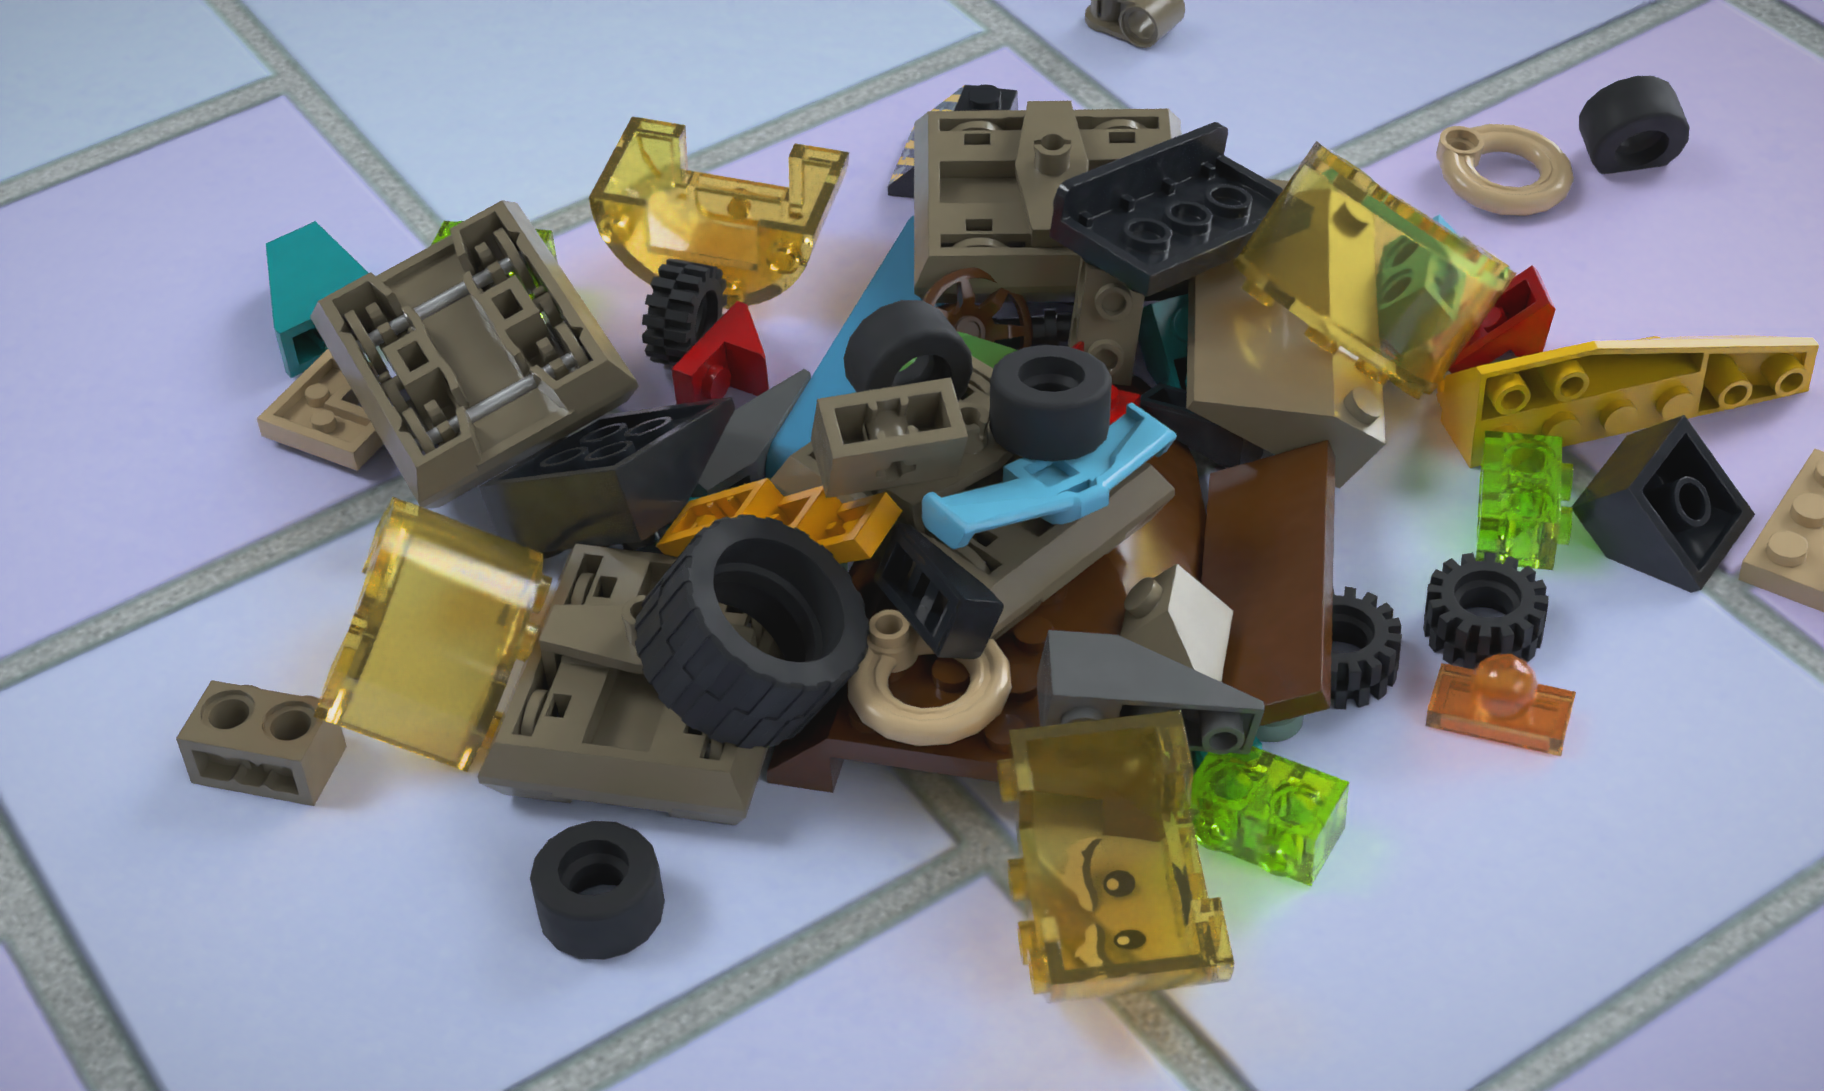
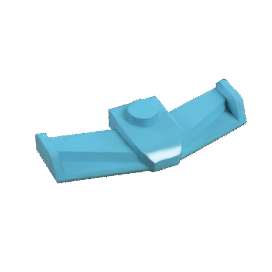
M1129 403L1126 406V414L1109 426L1107 439L1094 452L1077 459L1055 462L1031 460L1022 457L1003 466L1002 483L942 498L934 491L927 493L922 499L923 524L950 548L958 549L967 546L975 533L1038 517L1051 524L1062 525L1073 522L1108 506L1109 491L1153 456L1160 457L1172 445L1177 435L1134 403Z

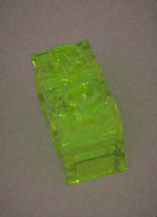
M1485 431L1479 475L1476 561H1483L1484 553L1491 552L1496 553L1495 562L1504 564L1507 556L1518 559V567L1525 568L1530 566L1534 569L1553 570L1557 544L1569 545L1573 516L1572 507L1561 506V501H1570L1573 483V464L1562 463V437Z
M1252 746L1249 754H1214L1208 752L1184 789L1182 836L1197 842L1206 849L1221 851L1260 866L1273 875L1288 877L1312 886L1345 829L1350 782Z

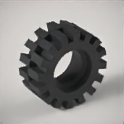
M672 258L667 259L666 264L660 265L658 268L659 277L654 276L650 284L653 289L652 295L647 294L645 305L649 306L648 314H644L642 318V325L647 326V329L642 334V342L647 344L644 351L646 356L650 357V361L674 366L724 315L722 310L727 305V295H724L723 292L727 285L726 279H722V270L717 269L716 266Z
M1472 552L1462 554L1461 566L1451 558L1443 563L1442 571L1436 569L1433 572L1427 588L1423 631L1424 636L1429 637V646L1434 653L1444 649L1442 660L1453 665L1458 658L1464 659L1463 670L1470 672L1475 671L1476 663L1485 664L1486 674L1498 673L1499 663L1501 662L1511 671L1519 668L1521 658L1529 662L1535 656L1536 648L1540 649L1543 641L1549 596H1545L1547 587L1543 579L1535 581L1536 571L1530 566L1517 571L1518 559L1507 556L1504 564L1495 562L1496 553L1485 552L1484 560L1476 561ZM1485 607L1497 610L1505 615L1492 618L1481 617L1466 611V609Z
M1346 586L1344 596L1335 595L1333 588L1332 642L1349 643L1361 650L1350 653L1331 652V699H1335L1334 709H1346L1347 699H1354L1358 708L1369 705L1370 693L1377 700L1385 696L1387 685L1393 687L1397 679L1402 641V625L1399 617L1393 618L1394 609L1387 602L1377 608L1378 596L1367 592L1361 600L1356 598V588Z

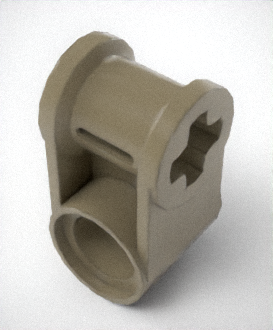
M1091 0V5L1085 10V23L1095 31L1108 33L1128 41L1136 47L1149 48L1184 19L1186 12L1184 0Z

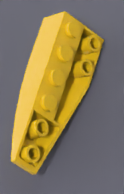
M1759 335L1678 336L1641 340L1590 341L1477 366L1446 375L1440 421L1469 468L1649 428L1682 415L1689 419L1808 392L1819 344L1813 337Z

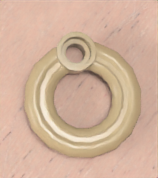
M1485 124L1471 128L1452 126L1444 129L1440 134L1436 156L1440 162L1439 165L1442 169L1443 178L1457 196L1476 208L1499 215L1528 216L1550 210L1563 201L1573 184L1574 176L1569 158L1555 142L1536 131L1515 125ZM1492 152H1505L1521 156L1533 163L1539 170L1540 177L1533 184L1526 186H1503L1481 176L1475 167L1478 166L1481 155Z
M884 610L872 616L869 621L870 634L867 636L868 650L866 656L859 664V669L848 680V699L864 724L889 740L914 746L946 745L979 733L1001 714L1012 689L1009 660L994 639H989L983 654L977 659L954 658L962 663L970 674V684L965 694L958 700L941 707L919 708L906 705L896 699L889 689L888 678L891 673L900 672L912 666L917 660L918 655L935 653L899 611Z

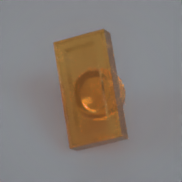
M1513 654L1493 655L1482 660L1475 670L1441 663L1427 709L1425 726L1561 756L1574 708L1576 692L1538 684L1535 671L1526 661Z

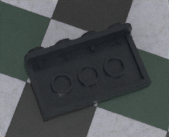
M1213 122L1063 181L1054 196V209L1049 237L1080 255L1086 263L1097 266L1122 281L1130 290L1148 297L1308 227L1313 205L1225 156L1228 128L1218 122Z

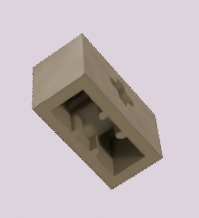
M951 378L817 399L811 434V442L826 498L956 477L959 473L968 439Z

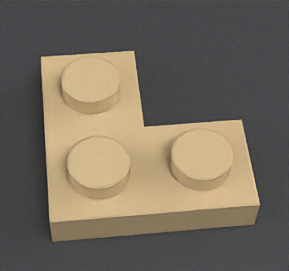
M329 349L256 418L262 437L356 471L384 444L363 407L358 406L359 400ZM368 362L376 377L379 376L372 363Z

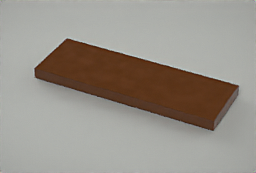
M1328 440L1210 473L1201 584L1233 610L1221 682L1264 701L1265 710L1259 726L1330 709L1336 456Z

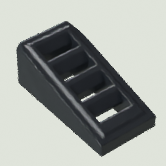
M1158 383L1141 395L1140 408L1175 432L1177 435L1176 440L1225 468H1230L1261 459L1264 451L1263 448L1186 409L1187 390Z
M898 523L873 581L937 657L979 658L983 654L1000 618L1004 604L987 586L910 524ZM913 562H915V568L907 583L905 582V579L909 573V570Z

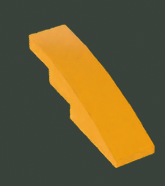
M768 478L688 501L656 546L664 555L679 557L694 536L704 527H710L715 520L724 517L735 518L738 515H755L758 518H773L782 521L783 524L789 527L800 529L810 535L809 537L829 550L833 554L834 559L841 564L870 559L902 513V510L887 492L842 504L837 497L826 498L823 486L783 496Z

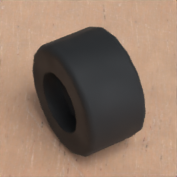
M1637 75L1618 80L1594 94L1586 102L1579 114L1581 136L1592 164L1601 174L1666 166L1680 155L1689 141L1690 126L1675 90L1668 81L1656 76Z
M900 300L882 306L867 316L850 336L843 357L845 376L856 392L951 378L957 400L959 401L966 392L973 373L972 353L962 337L938 308L919 300ZM917 357L914 363L906 369L899 371L902 366Z
M1042 345L1026 347L1007 354L994 366L990 379V431L995 441L1010 453L1031 460L1055 462L1077 459L1094 452L1107 439L1112 377L1103 362L1090 353L1071 347Z
M590 821L568 827L550 838L534 858L530 882L543 935L557 950L579 959H609L627 954L647 941L660 924L665 903L660 868L653 845L638 830L618 822ZM597 885H616L609 892L598 895L579 894L587 888Z

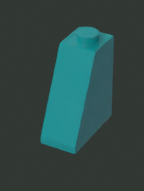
M316 221L265 243L274 331L285 372L290 378L305 372L328 349L310 318L317 302L369 273Z

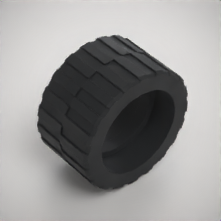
M738 515L735 518L724 517L715 520L710 527H704L694 536L641 604L643 609L637 615L635 630L637 632L635 646L637 656L641 659L643 665L642 671L648 683L653 685L659 694L658 698L668 709L671 708L682 718V722L693 730L696 728L705 733L710 739L720 743L735 744L739 748L753 749L754 746L773 747L779 745L785 739L791 740L807 726L859 669V664L866 656L868 650L867 636L870 634L869 620L864 611L866 606L861 593L857 592L852 582V577L845 567H842L834 559L833 554L823 545H819L809 537L810 535L800 529L789 527L783 524L782 521L773 518H758L755 515ZM718 603L736 608L761 624L774 638L785 660L770 656L747 642L728 622Z

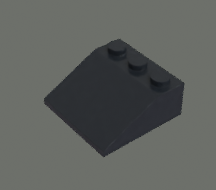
M732 397L603 415L564 438L551 443L479 486L505 556L532 553L534 560H542L558 555L567 549H572L575 544L600 547L622 544L623 549L637 550L659 540L660 534L658 530L675 520L689 501L736 409Z

